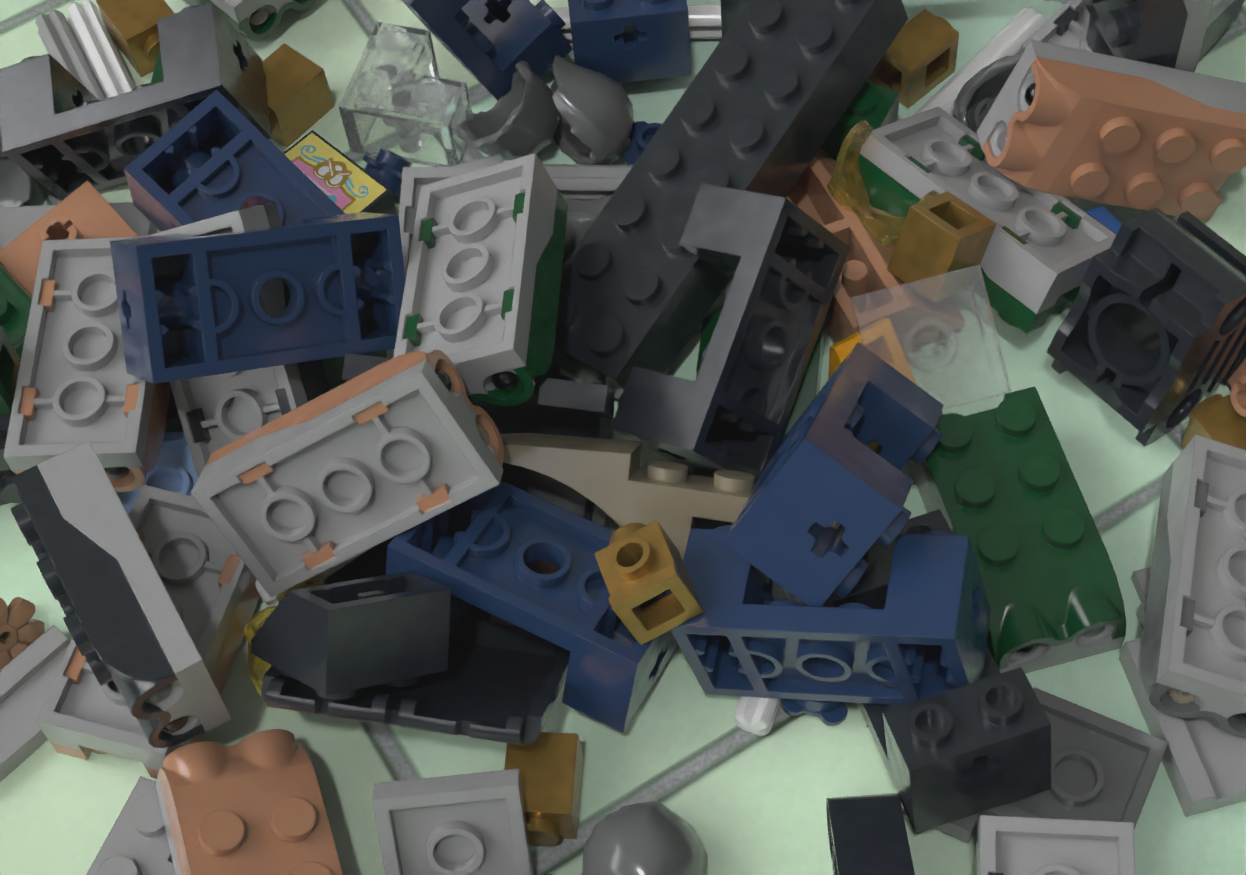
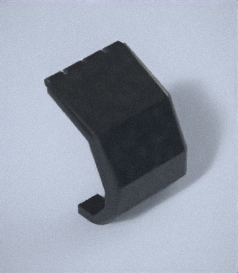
M345 353L342 380L349 381L391 358ZM541 377L540 383H535L533 395L526 402L519 405L499 406L484 400H477L473 403V405L480 406L487 412L500 434L538 433L614 439V430L611 429V425L614 419L615 391L608 385ZM502 464V481L605 528L607 514L594 502L573 488L539 472L517 465ZM394 537L372 547L327 578L326 585L386 575L387 546ZM471 605L449 634L448 671L419 676V682L412 686L391 687L380 684L359 689V694L353 698L332 700L316 695L315 689L295 678L281 675V672L276 667L271 666L263 677L262 697L267 706L312 714H327L332 717L384 725L393 724L404 728L456 736L465 735L471 738L515 745L531 744L538 738L566 680L570 651L520 627L491 623L488 612Z

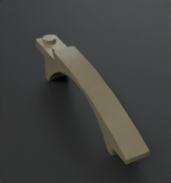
M538 433L500 434L504 446L503 463L539 472L573 488L594 502L620 527L630 523L648 525L657 520L679 550L682 560L684 559L690 529H698L699 518L734 523L756 485L754 484L755 476L740 471L718 470L715 471L714 478L690 475L688 474V466L671 461L648 462V468H641L639 464L642 441Z

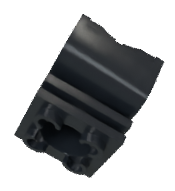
M1155 208L1123 222L1111 247L1093 256L1081 281L1075 303L1057 329L1046 351L1054 358L1051 367L1059 374L1068 370L1139 431L1135 439L1145 447L1182 423L1200 403L1206 391L1212 393L1219 388L1221 383L1224 385L1228 384L1227 380L1245 360L1246 256L1188 211L1180 214L1176 221L1158 208Z

